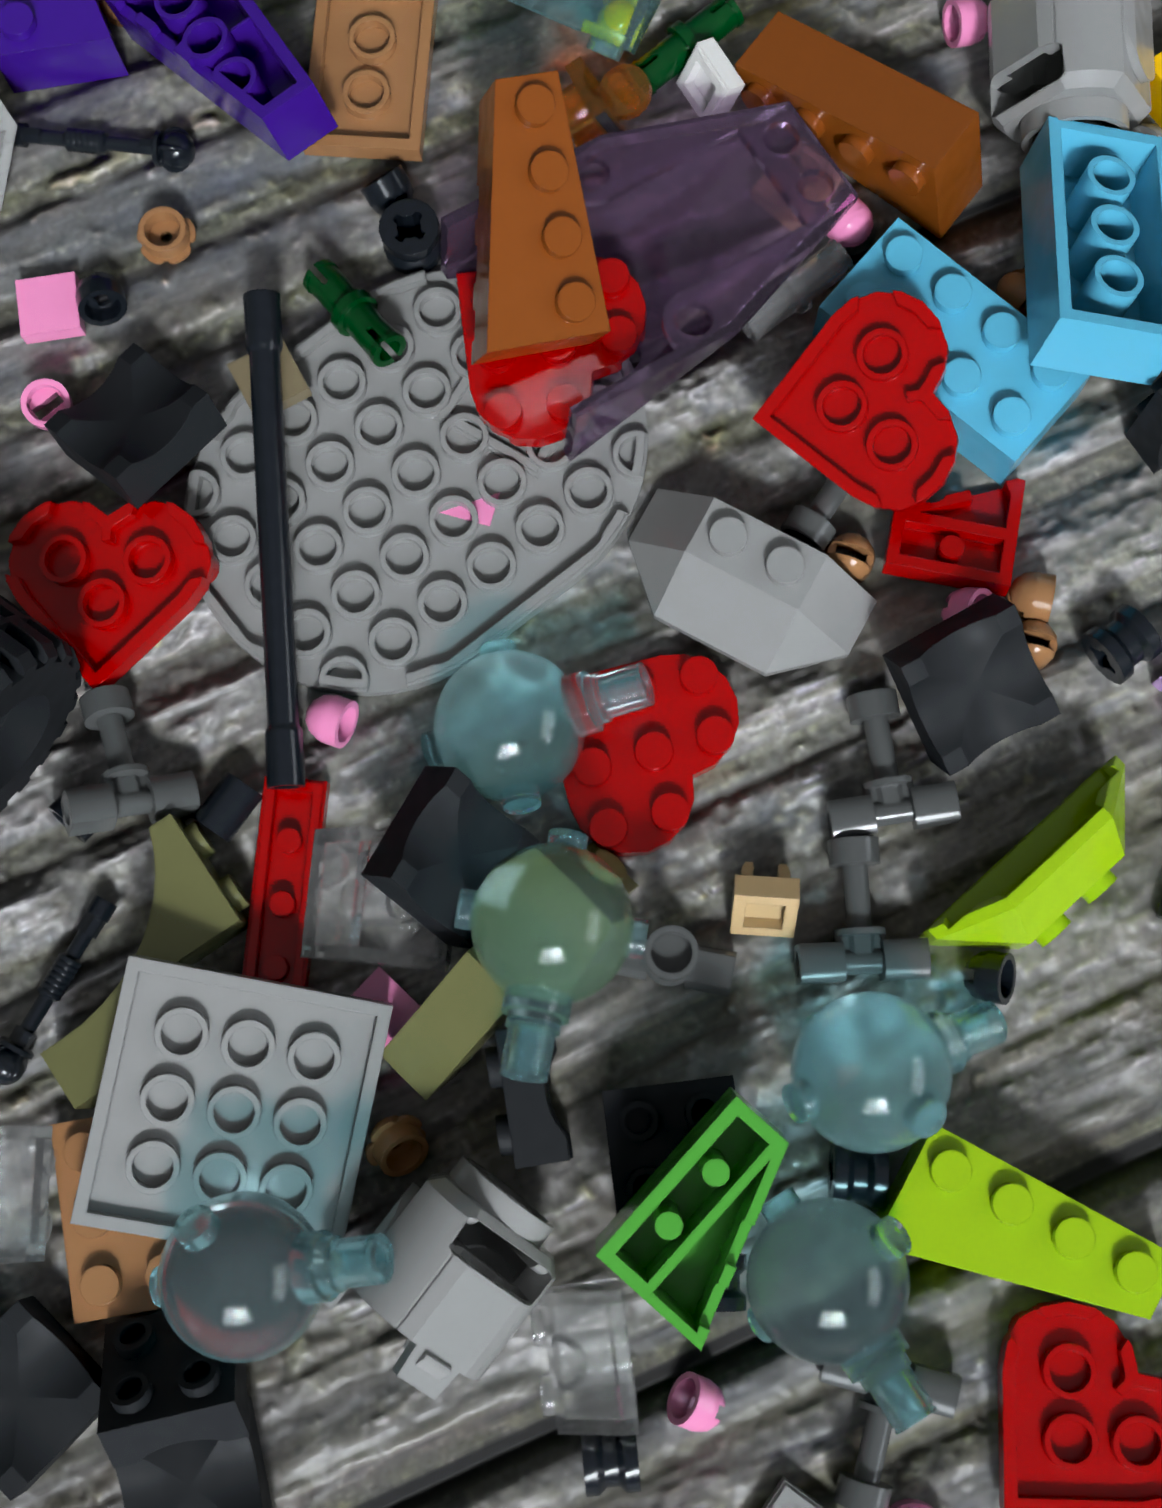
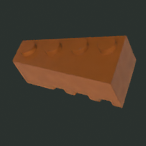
M779 11L735 63L736 71L745 83L741 91V98L750 111L759 117L767 118L939 239L943 237L981 189L982 164L979 112Z
M558 70L495 79L479 102L477 165L479 207L478 218L475 223L477 274L473 292L475 339L472 341L471 365L591 344L611 331Z

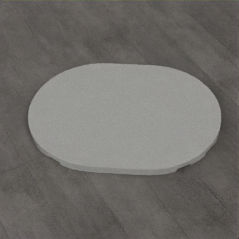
M464 264L461 269L440 270L425 273V270L416 271L393 279L369 292L378 304L377 311L406 340V347L400 357L385 341L381 343L384 350L395 360V362L386 367L376 366L368 354L351 336H344L333 327L331 320L289 350L313 395L283 410L297 684L340 695L380 696L412 691L437 683L462 671L484 656L593 570L613 548L625 530L636 508L647 466L648 428L641 386L629 358L622 363V369L617 373L594 380L593 402L590 409L587 408L581 421L568 430L569 435L560 442L550 460L545 462L536 456L541 447L515 446L510 443L508 438L494 433L487 424L480 420L470 386L451 413L453 416L448 418L444 424L434 419L435 416L448 406L452 396V389L459 378L469 379L456 274L477 271V265ZM238 390L220 411L227 426L200 451L195 467L189 473L185 491L184 511L201 522L212 541L213 554L219 561L218 576L210 583L208 591L203 596L206 605L231 638L257 662L264 665L252 411L241 391ZM460 421L469 423L482 431L481 444H476L451 428ZM489 435L527 456L533 464L542 469L543 471L538 479L525 472L517 462L501 458L487 450ZM500 493L498 499L493 498V497L491 496V495ZM483 499L488 505L495 508L490 526L479 524L477 510L471 502ZM462 506L470 512L472 521L440 512Z

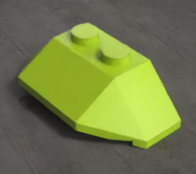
M1116 755L1102 764L918 936L920 938H928L929 945L1020 949L1031 944L1034 940L1042 948L1050 943L1071 923L1070 919L1064 914L1068 908L1080 897L1090 904L1117 880V877L1110 869L1125 856V764Z

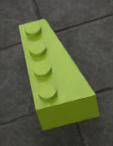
M932 1123L922 1124L888 1191L885 1208L878 1210L864 1238V1241L877 1247L1149 1320L1162 1297V1247Z

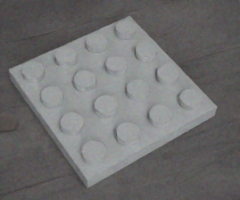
M129 953L70 1224L338 1268L391 1020L392 1003Z

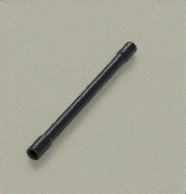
M255 289L243 294L245 347L249 354L266 689L267 728L264 734L267 789L283 790L306 787L303 731L299 724L280 357L283 349L280 293L274 290Z

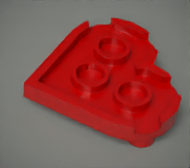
M596 257L611 329L610 332L591 344L471 365L472 341L475 339L473 292L477 271L456 274L470 391L480 420L487 424L494 433L508 438L510 443L515 446L543 447L564 440L569 435L568 430L581 421L587 408L590 409L593 402L594 380L617 373L622 369V363L635 353L640 341L643 342L646 336L647 309L639 283L629 274V269L622 260Z
M892 290L893 293L873 292L861 298L859 296L853 297L829 318L752 419L853 498L875 509L904 512L913 506L926 502L945 485L956 464L959 439L950 412L935 396L946 374L949 348L940 320L923 301L902 291Z
M72 500L58 504L53 501H47L25 514L9 535L8 542L13 544L8 560L10 575L5 574V578L16 601L28 615L73 647L81 666V675L94 689L104 685H114L194 610L208 591L210 583L218 576L220 566L217 557L213 554L212 541L201 522L172 502H167L166 504L152 501L144 503L139 509L128 502L107 515L96 506L85 501L80 503Z
M687 654L659 655L539 686L570 811L581 833L590 838L599 848L615 852L616 855L622 857L649 855L669 845L675 839V836L686 826L694 803L693 778L714 769L718 765L722 757L731 749L739 725L737 697L727 678L717 670L714 662L704 656L693 657Z
M1060 1299L1038 1303L1029 1310L1015 1314L1011 1318L1008 1331L1002 1339L997 1365L999 1507L1162 1508V1378L1138 1371L1134 1349L1130 1341L1123 1336L1115 1321L1091 1305Z

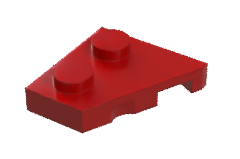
M1017 478L1007 480L1001 489L972 495L969 489L948 494L937 502H924L904 512L893 511L882 573L956 588H987L992 593L1005 597L1011 586L1026 480Z

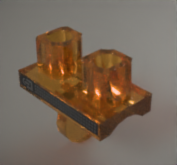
M581 56L566 65L565 68L573 83L562 89L571 137L581 154L587 158L611 142L622 155L638 146L631 133L620 120H630L638 117L647 109L651 101V82L643 70L633 64H620L611 68L600 82Z

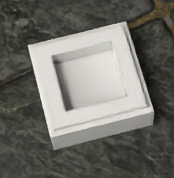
M714 37L696 43L676 81V84L707 129L723 124L745 86L744 81Z

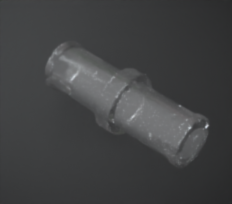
M831 239L823 248L791 270L785 267L775 274L776 282L741 307L739 306L733 310L735 319L743 332L756 343L763 335L795 312L800 315L806 313L813 307V299L844 278L854 268L850 256L840 243H837L835 239Z

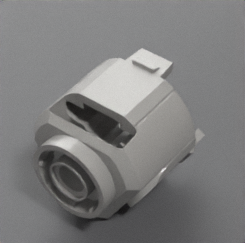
M1151 0L990 1L987 8L991 118L998 130L1013 141L1021 143V148L1026 155L1048 116L1057 117L1058 120L1079 121L1130 131L1152 110L1150 81L1155 79Z
M463 1155L451 1171L432 1174L422 1187H419L414 1182L409 1186L348 1267L341 1266L336 1271L333 1286L321 1302L332 1310L351 1286L371 1308L408 1338L403 1345L405 1350L392 1369L394 1373L419 1391L436 1400L459 1373L469 1379L479 1381L555 1281L554 1256L542 1246L555 1227L537 1209L504 1182L469 1157Z

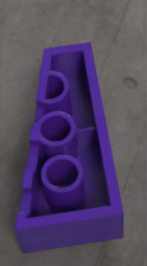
M0 0V71L14 93L129 76L98 0Z

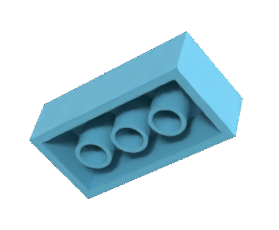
M1048 116L1020 166L1029 365L1151 386L1162 372V137L1079 121L1058 120L1057 117Z
M898 217L818 308L812 336L815 338L829 318L847 301L856 296L861 298L873 292L893 293L892 290L902 291L923 301L940 320L949 348L946 374L935 396L950 412L959 439L957 451L1001 486L1074 402L1090 378V375L1030 366L1027 317Z

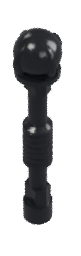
M15 122L17 124L14 146L28 147L29 144L63 146L68 152L107 155L109 151L150 155L155 166L164 167L172 173L184 171L193 162L196 155L194 141L187 131L180 127L173 126L166 131L156 130L152 139L110 136L108 131L68 127L66 131L31 128L27 123Z
M96 894L94 895L85 910V915L77 926L79 931L66 952H59L58 957L54 960L51 968L37 988L39 996L21 1025H16L9 1038L0 1036V1085L13 1084L24 1075L28 1064L27 1058L32 1060L34 1057V1053L29 1049L36 1038L34 1033L53 1002L60 1001L75 974H77L82 966L80 958L93 938L96 939L104 925L109 922L117 906Z

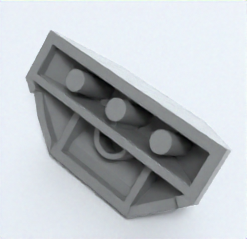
M658 488L628 541L654 619L763 676L848 657L877 602L825 553L715 497Z

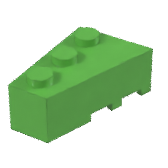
M731 1086L595 1238V1255L700 1351H702L710 1332L709 1326L725 1288L728 1289L735 1273L737 1260L752 1226H755L789 1145L781 1131Z

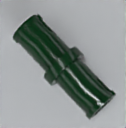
M713 0L685 23L678 20L667 29L668 36L637 61H633L628 65L629 72L641 90L644 89L647 96L652 97L659 88L683 70L697 42L714 37L716 42H719L735 28L743 25L744 17L739 6L734 0Z
M323 259L316 262L314 266L328 282L323 284L308 270L303 279V286L331 314L333 327L340 334L351 336L368 354L376 366L386 367L395 362L381 346V343L385 341L400 357L406 347V340L377 311L378 304L374 297L364 289H357L339 270L334 261Z

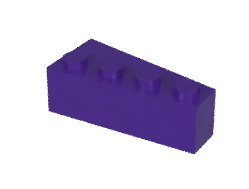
M105 0L133 41L288 161L338 127L316 86L254 0Z

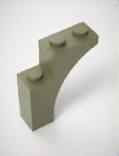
M170 813L149 827L154 851V896L149 921L136 954L194 965L247 929L248 919L242 910L248 907L250 902L231 874L228 873L220 878L208 859L216 853V850L199 824L193 821L186 825L185 822ZM124 976L104 1003L86 1021L63 1039L40 1053L74 1109H93L96 1106Z
M592 842L542 876L499 928L462 956L384 1048L383 1058L425 1101L462 1070L525 999L582 941L621 906L639 886L627 875V870L621 860L611 852L600 849Z

